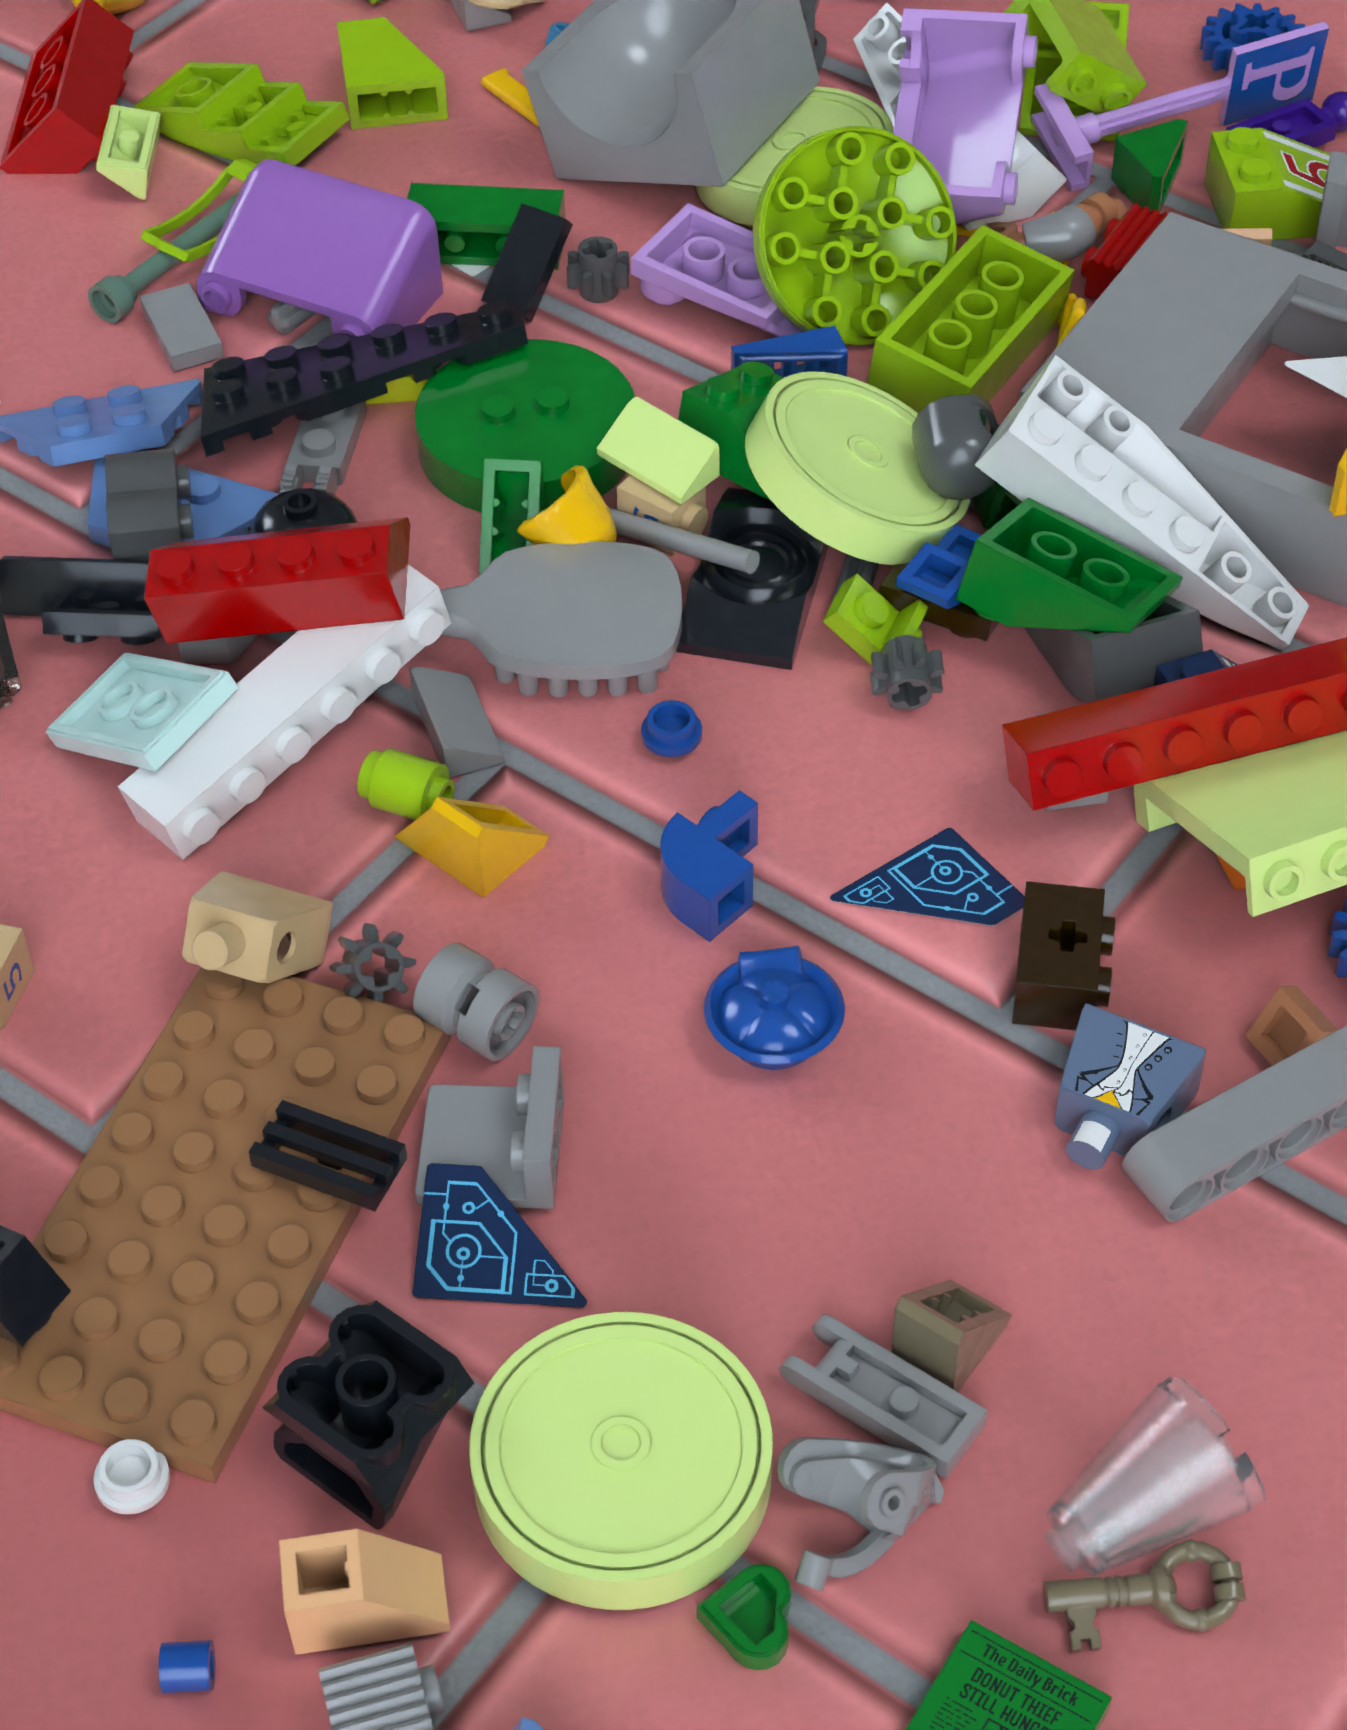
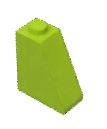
M385 17L337 22L351 130L448 119L444 72Z

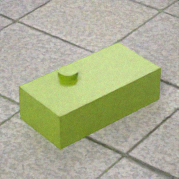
M981 225L875 340L867 384L892 395L917 413L931 402L946 396L972 394L978 395L990 402L1057 324L1067 299L1075 270Z

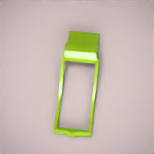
M235 159L194 203L173 218L143 230L140 239L184 262H190L210 254L218 235L188 250H183L160 237L181 227L197 216L223 191L233 177L245 181L249 173L258 164L247 159Z

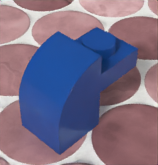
M739 790L722 805L710 808L697 825L677 812L663 830L660 853L661 886L664 901L670 912L678 920L709 942L753 906V864L743 856L758 845V802Z

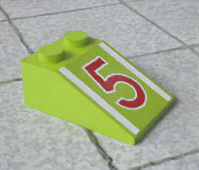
M1237 127L1227 131L1211 132L1204 184L1221 229L1272 228V240L1315 237L1330 154L1263 128Z

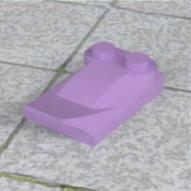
M687 203L631 257L630 274L640 278V290L651 301L661 305H671L686 298L776 337L805 332L793 324L778 309L765 289L755 260L753 232Z

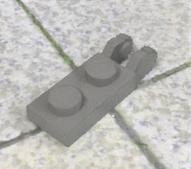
M365 401L310 421H301L280 479V493L303 488L304 482H314L313 488L335 495L338 485H343L366 417Z

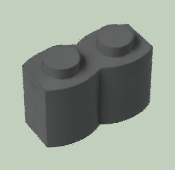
M175 448L105 455L107 526L113 559L149 560L150 550L174 542H181L184 539L194 538L191 504L181 503L183 499H192L188 464L177 465Z

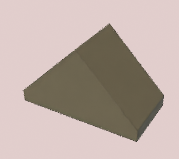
M953 1280L901 1295L895 1307L892 1353L958 1392L1006 1328L1012 1314Z

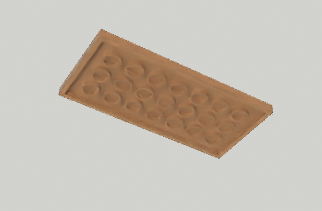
M201 967L32 1243L70 1288L71 1292L54 1310L47 1324L37 1331L23 1347L0 1337V1410L107 1447L128 1439L144 1441L156 1452L162 1453L165 1456L169 1468L216 1483L361 1209V1206L251 1166L249 1150L255 1142L262 1143L264 1139L262 1130L268 1121H276V1109L282 1100L397 1141L449 1043L451 1035L445 1034L444 1031L420 1018L414 1011L362 996L349 997L345 995V991L297 977L288 976L271 983H257L220 971L206 970ZM281 1146L279 1149L285 1153L370 1184L375 1180L344 1168L336 1170L319 1164L317 1158Z

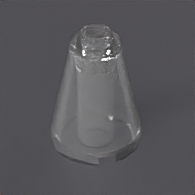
M1170 1376L1162 1383H1158L1047 1511V1517L1052 1528L1044 1533L1045 1540L1055 1556L1069 1572L1072 1573L1081 1567L1087 1574L1094 1577L1250 1512L1255 1506L1265 1500L1264 1486L1247 1453L1244 1452L1235 1459L1232 1449L1223 1437V1435L1230 1431V1428L1208 1401L1186 1380L1180 1377L1172 1380Z

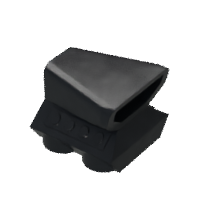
M375 1300L364 1305L346 1308L336 1315L330 1324L329 1340L313 1356L296 1359L283 1369L278 1378V1392L262 1408L283 1423L274 1433L273 1444L278 1456L375 1529H381L394 1516L447 1412L475 1383L454 1354Z

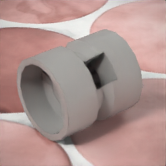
M452 943L442 948L423 971L415 988L413 1009L417 1016L444 1031L445 1034H457L458 1040L463 1045L488 1060L500 1061L509 1056L521 1044L529 1032L537 1015L540 1000L539 991L533 984L505 968L495 969V965L490 959L466 945Z

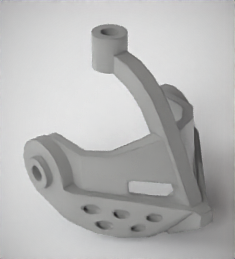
M799 1437L786 1445L779 1456L777 1465L778 1479L782 1486L801 1497L847 1512L870 1532L858 1545L840 1554L821 1555L804 1549L794 1581L823 1591L828 1576L843 1578L857 1574L870 1567L883 1556L898 1538L905 1535L908 1527L929 1504L941 1503L944 1489L935 1472L936 1463L934 1460L930 1459L927 1455L903 1448L842 1438Z

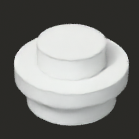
M128 1439L113 1444L103 1453L96 1466L93 1482L97 1496L106 1508L120 1514H137L150 1509L163 1498L169 1487L170 1470L167 1460L162 1453L156 1452L144 1441Z

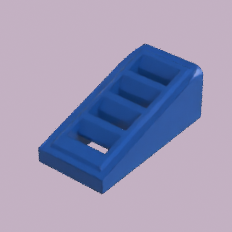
M834 325L731 346V370L745 362L754 361L769 365L773 368L775 374L782 377L812 371L847 376L848 352ZM774 362H781V368L774 369Z

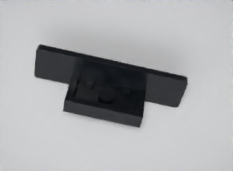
M3 556L0 559V601L2 613L5 615L42 616L43 634L63 635V640L71 643L91 642L98 639V636L120 637L122 643L130 645L149 644L162 636L144 599L149 560Z

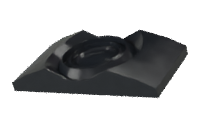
M728 487L713 512L708 537L757 551L760 556L759 565L754 573L749 574L701 560L699 567L691 577L682 613V631L677 652L792 670L829 546L801 529L780 511L772 501L750 490Z

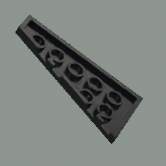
M496 301L481 306L478 311L457 316L450 312L438 313L428 317L424 323L403 327L395 323L385 324L375 328L371 334L349 338L347 335H333L322 339L318 345L299 349H296L294 346H280L271 349L265 356L243 360L240 357L221 359L215 362L212 367L204 368L201 440L206 457L225 451L223 440L242 433L249 432L253 440L273 434L272 428L281 423L285 418L295 416L298 420L310 421L387 394L386 383L401 377L411 375L415 383L435 377L434 370L438 369L442 363L452 359L457 363L469 365L528 344L521 303L509 305L507 302Z

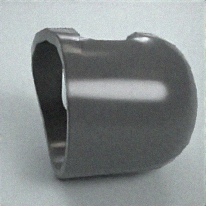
M972 394L946 396L927 405L918 413L912 424V441L920 471L929 488L944 498L954 500L971 499L983 494L996 482L975 466V463L997 430V420L989 401ZM980 413L986 415L985 425L981 421Z

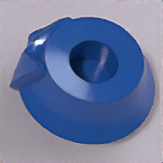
M799 946L740 952L738 961L724 969L711 983L705 997L704 1015L710 1032L728 1051L753 1066L779 1070L802 1063L809 1057L822 1051L834 1040L843 1024L845 1003L841 990L835 980L820 966L802 958Z

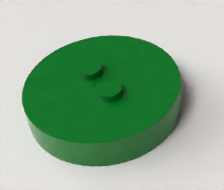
M528 339V344L469 365L457 363L453 359L434 373L435 377L427 381L417 399L415 425L419 459L424 473L442 494L454 502L475 511L482 512L484 458L542 461L546 508L550 507L558 498L565 494L561 485V476L574 466H584L588 470L591 480L601 496L616 486L627 474L624 470L598 456L597 447L625 406L635 395L629 381L615 365L588 349L559 341Z

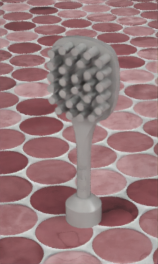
M590 541L577 544L543 543L504 552L492 561L479 577L469 584L440 590L451 620V624L442 632L441 636L468 640L480 650L490 664L494 665L496 679L500 683L512 682L515 679V673H517L519 691L526 696H531L538 692V678H547L549 693L553 697H563L568 693V680H577L578 690L582 696H594L598 692V680L607 679L608 691L611 695L623 696L628 690V677L637 676L640 692L651 694L657 690L658 672H664L669 668V661L676 652L682 631L681 584L673 562L668 556L656 549L636 544ZM287 631V632H277V633H296L297 631ZM258 635L180 642L178 646L181 659L186 664L234 663L257 639Z

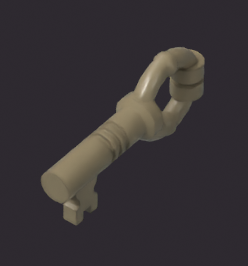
M1186 1539L1184 1542L1174 1544L1163 1551L1155 1562L1154 1567H1150L1146 1574L1124 1575V1577L1114 1576V1578L1108 1576L1104 1579L1096 1577L1043 1582L1046 1612H1065L1067 1621L1073 1627V1631L1068 1634L1070 1652H1080L1082 1650L1081 1641H1089L1090 1651L1101 1649L1099 1629H1095L1093 1620L1096 1617V1609H1104L1105 1606L1114 1608L1116 1605L1118 1607H1124V1605H1151L1156 1611L1160 1610L1162 1614L1176 1625L1188 1630L1206 1632L1208 1629L1216 1628L1227 1621L1238 1607V1603L1246 1600L1244 1583L1239 1582L1243 1579L1240 1562L1231 1561L1218 1547L1192 1539ZM1201 1560L1210 1564L1212 1583H1217V1585L1213 1586L1216 1604L1207 1610L1197 1608L1192 1611L1182 1607L1175 1600L1177 1586L1172 1572L1184 1561L1192 1563Z

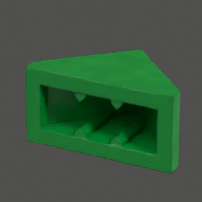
M1175 119L1116 137L1111 180L1134 204L1138 203L1141 208L1147 205L1150 211L1157 209L1159 213L1161 212L1182 164L1188 125L1187 120Z
M484 458L479 574H482L491 562L504 552L532 545L517 532V529L524 521L531 519L546 509L542 461Z

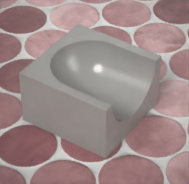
M594 0L521 70L556 179L723 187L820 82L799 0Z

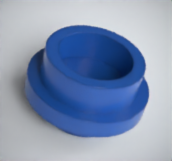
M675 700L663 701L653 706L641 726L642 741L650 751L657 755L665 757L682 756L690 753L700 744L702 724L695 715L694 710L686 703Z

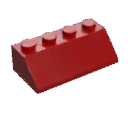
M82 0L31 55L0 164V169L7 174H77L90 160L97 162L111 105H116L117 99L126 86L123 74L133 58V53L129 50L134 30L94 0Z
M408 517L174 542L150 550L144 599L167 644L403 620L405 617L411 524Z

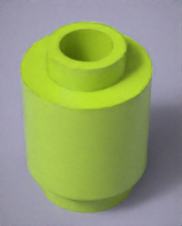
M388 748L384 752L373 750L366 756L358 775L357 790L359 796L368 799L372 807L416 820L432 807L436 797L453 799L455 784L453 780L449 779V770L445 764Z

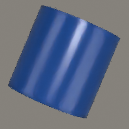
M213 1641L161 1643L159 1651V1683L161 1692L212 1691L215 1683V1651Z

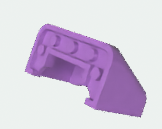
M266 159L261 161L245 179L197 278L199 301L204 310L224 316H233L238 314L245 306L247 301L246 291L329 316L333 334L347 335L349 338L371 334L375 328L385 324L395 323L403 327L417 324L443 294L438 233L435 220L426 208L413 200L281 161Z

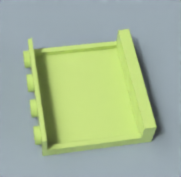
M1347 730L1133 785L1136 822L1148 832L1178 823L1241 873L1246 880L1248 914L1252 917L1347 885Z

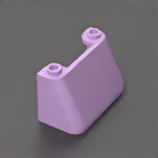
M904 8L900 32L901 36H905L907 49L904 50L903 59L900 58L899 63L901 85L893 134L917 148L939 173L950 196L956 224L1003 215L1006 204L1015 205L1018 173L1011 172L1023 85L1026 68H1035L1038 38L1037 36L1029 35L1028 15Z

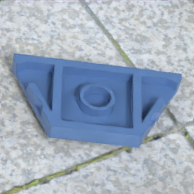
M198 378L140 389L135 385H125L111 389L107 396L87 400L85 397L78 395L66 396L54 401L53 406L0 416V442L3 443L16 438L19 451L29 456H38L42 462L53 467L103 458L107 454L129 453L165 446L175 435L174 431L182 427L190 418L187 405H202L203 390L201 380Z
M105 457L94 460L87 526L91 542L111 547L107 526ZM189 468L192 499H183L181 503L191 504L194 538L184 539V541L249 534L248 528L251 526L257 512L266 501L275 497L278 493Z

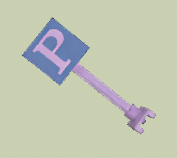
M1324 21L1232 49L1228 74L1223 79L1196 85L1098 115L1090 112L1074 117L1064 98L1051 92L1046 83L1035 86L1034 94L1044 111L1033 114L1031 123L1055 166L1067 178L1065 184L1070 193L1089 187L1094 156V151L1090 144L1099 142L1102 136L1204 107L1221 100L1223 101L1219 121L1222 126L1250 119L1306 98L1313 100L1329 27Z

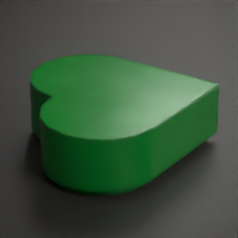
M766 1564L751 1565L741 1570L697 1605V1619L726 1651L745 1668L753 1670L769 1669L783 1659L788 1647L789 1631L786 1617L791 1606L790 1583L784 1573L774 1566Z

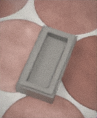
M190 283L139 296L142 312L173 372L224 358L222 342Z

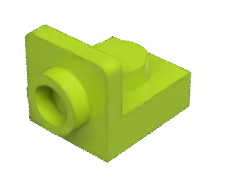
M857 573L842 583L823 622L872 666V652L882 653L884 645L892 638L902 635H911L918 638L922 636L923 631L919 626L929 607L922 600L918 599L901 611H898Z

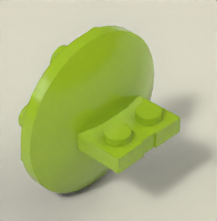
M846 126L824 131L805 139L784 155L774 167L761 190L756 206L753 224L755 260L759 275L772 301L793 324L803 331L835 325L845 345L874 344L880 334L956 253L955 214L950 196L939 173L931 162L911 143L895 134L878 128Z

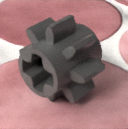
M600 236L590 237L578 245V252H568V288L575 289L580 287V295L583 299L592 303H605L613 300L618 295L619 288L628 289L630 273L629 252H617V245L613 240Z
M911 635L897 636L884 645L882 653L872 652L873 671L870 672L873 695L886 693L890 707L902 710L917 709L929 702L932 693H942L941 675L944 673L941 650L927 652L924 638Z
M364 923L362 939L354 941L341 936L338 938V942L345 949L342 962H335L329 968L333 972L345 974L349 982L343 989L346 992V996L355 998L366 988L367 998L383 1002V992L390 989L402 993L408 991L401 978L404 968L414 966L416 959L403 956L396 949L402 943L404 935L400 932L392 931L381 942L379 941L376 926ZM373 952V954L384 957L385 964L384 967L375 969L373 976L362 973L360 968L362 962L371 960Z

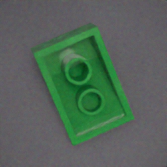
M750 361L682 392L678 420L714 440L719 445L720 476L770 500L758 484L749 466L745 451V436L748 427L771 388L784 377L775 374L773 368L767 364Z
M1028 497L976 539L956 600L973 608L982 618L1000 622L1009 627L1131 633L1180 587L1183 577Z

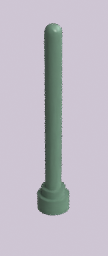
M239 192L170 243L183 250H188L210 240L221 231ZM159 250L124 277L121 275L104 277L88 291V299L92 309L101 319L109 323L118 322L133 310L134 302L137 300V293L181 260Z

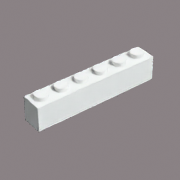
M408 564L405 617L403 620L298 630L237 683L239 688L157 771L139 768L118 786L137 822L182 860L188 857L200 845L210 841L220 827L245 805L255 801L262 794L263 790L292 764L303 759L314 744L337 724L347 720L357 706L381 685L391 681L399 669L425 646L434 643L440 637L442 632L451 624V620L439 586Z

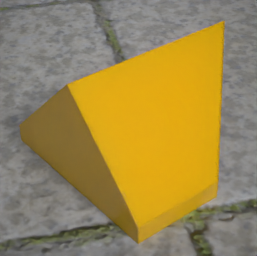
M436 797L429 810L394 837L484 898L544 848L550 835L506 806Z

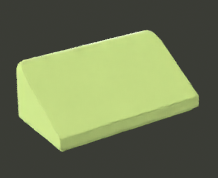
M111 105L96 163V170L135 197L146 200L159 145L161 113Z
M634 397L625 406L597 447L598 456L681 505L720 476L719 445L714 440L639 397Z

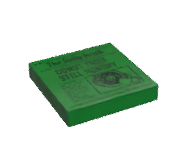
M971 1620L906 1730H1098L1110 1709L1112 1697Z

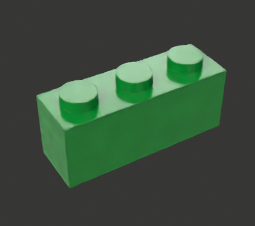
M411 183L407 199L413 200L426 208L435 220L438 233L440 264L495 267L521 203L565 218L564 190ZM562 252L559 256V259L554 270L559 269Z

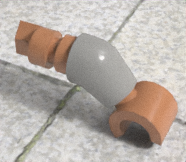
M1094 192L1075 206L1067 205L1056 212L1022 223V232H1018V227L1015 223L992 222L986 223L988 228L1058 262H1064L1076 258L1093 246L1096 237L1106 230L1111 219H1121L1128 208L1119 198L1110 197L1103 192Z

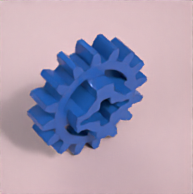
M1255 3L1253 9H1249L1241 4H1235V10L1232 12L1220 8L1218 9L1217 17L1208 16L1206 26L1202 28L1200 49L1203 50L1202 59L1203 61H1212V70L1225 69L1228 72L1233 48L1306 26L1305 24H1295L1296 16L1294 14L1283 16L1279 12V7L1265 11L1262 10L1260 3Z

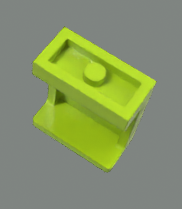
M1014 0L1004 12L1027 14L1029 35L1037 36L1039 41L1056 48L1060 53L1062 63L1046 81V85L1051 92L1101 114L1128 106L1147 85V82L1100 8L1084 0Z

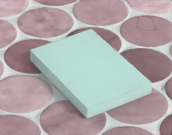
M125 652L47 728L48 730L45 733L57 748L157 771L239 687L228 671Z

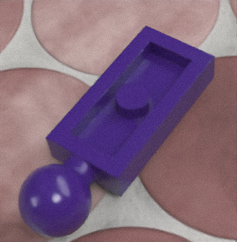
M1338 91L1332 93L1324 100L1321 108L1306 98L1228 126L1226 131L1237 127L1263 128L1314 148L1335 140L1336 132L1347 131V92Z

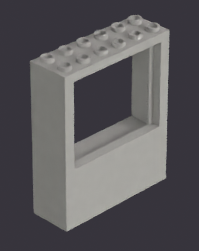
M1170 212L1020 391V398L1048 362L1057 355L1145 423L1293 587L1347 607V514L1334 517L1330 512L1329 507L1333 486L1200 437L1270 344L1313 359L1347 356V272Z

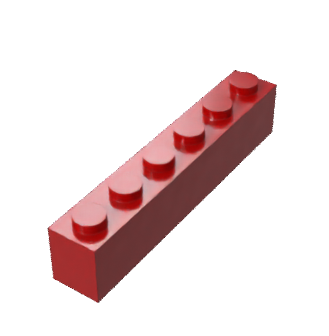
M1347 637L1003 724L1002 730L1009 781L1032 810L1035 811L1347 730Z

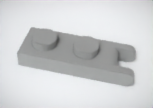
M825 1314L821 1315L812 1326V1331L820 1341L830 1346L831 1349L816 1368L796 1356H788L779 1368L782 1377L796 1388L889 1445L927 1455L936 1463L935 1472L946 1479L985 1427L988 1410L835 1318Z

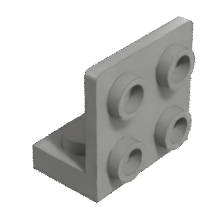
M533 1046L531 1074L519 1073L517 1087L437 1084L429 1087L415 1190L416 1200L419 1204L423 1205L427 1166L430 1163L481 1166L514 1208H555L565 1097L561 1047Z

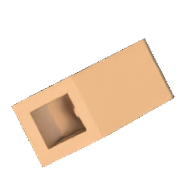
M360 1529L279 1540L284 1613L295 1655L450 1631L443 1561L440 1553Z

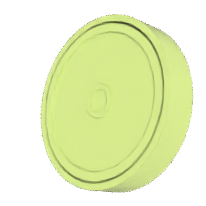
M816 86L723 187L696 186L697 194L701 201L719 216L736 223L753 226L757 202L768 176L783 156L793 147L818 133L846 126L873 127L893 134L892 122L880 106L861 95L841 89Z
M814 371L801 372L784 377L771 388L747 429L745 436L746 457L755 479L768 498L791 521L816 539L843 553L862 560L885 565L909 563L926 542L936 546L948 531L956 524H959L966 514L970 499L954 500L944 498L927 485L920 471L912 441V424L918 413L892 395L851 377Z
M610 1312L580 1317L559 1324L539 1334L513 1353L492 1377L479 1400L472 1422L469 1444L470 1468L476 1506L486 1534L505 1562L525 1580L554 1597L573 1604L605 1610H634L673 1602L704 1588L720 1577L745 1552L760 1528L769 1503L772 1485L773 1437L770 1416L765 1400L747 1368L731 1351L705 1332L686 1323L655 1314Z

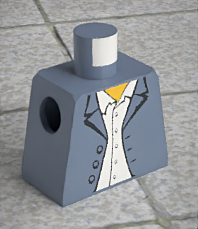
M1086 1003L1079 1018L1060 1083L1054 1124L1060 1130L1072 1134L1066 1146V1152L1071 1160L1087 1169H1100L1104 1166L1111 1151L1125 1156L1141 1138L1181 1116L1199 1091L1207 1049Z

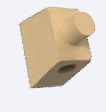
M222 871L192 896L182 950L183 959L206 970L220 971L257 983H271L320 966L324 963L333 902ZM289 932L291 935V941H289L286 937V934Z

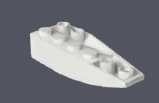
M886 2L853 40L894 129L901 85L899 63L900 58L903 59L904 50L907 49L905 36H901L900 32L902 17ZM1018 130L1011 172L1018 173L1015 205L1006 204L1003 215L961 223L968 231L978 229L981 225L987 227L986 223L1014 222L1031 218L1067 180Z
M1057 355L1048 362L1003 420L975 463L977 468L1022 502L1029 497L1182 576L1183 579L1180 587L1170 597L1199 610L1201 615L1277 649L1284 650L1291 643L1310 606L1145 423Z

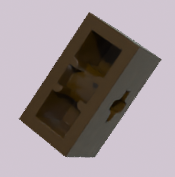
M1026 881L1012 1024L1076 1030L1082 1009L1086 1003L1093 1006L1108 1007L1112 967L1100 966V955H1112L1115 917L1103 916L1105 889Z

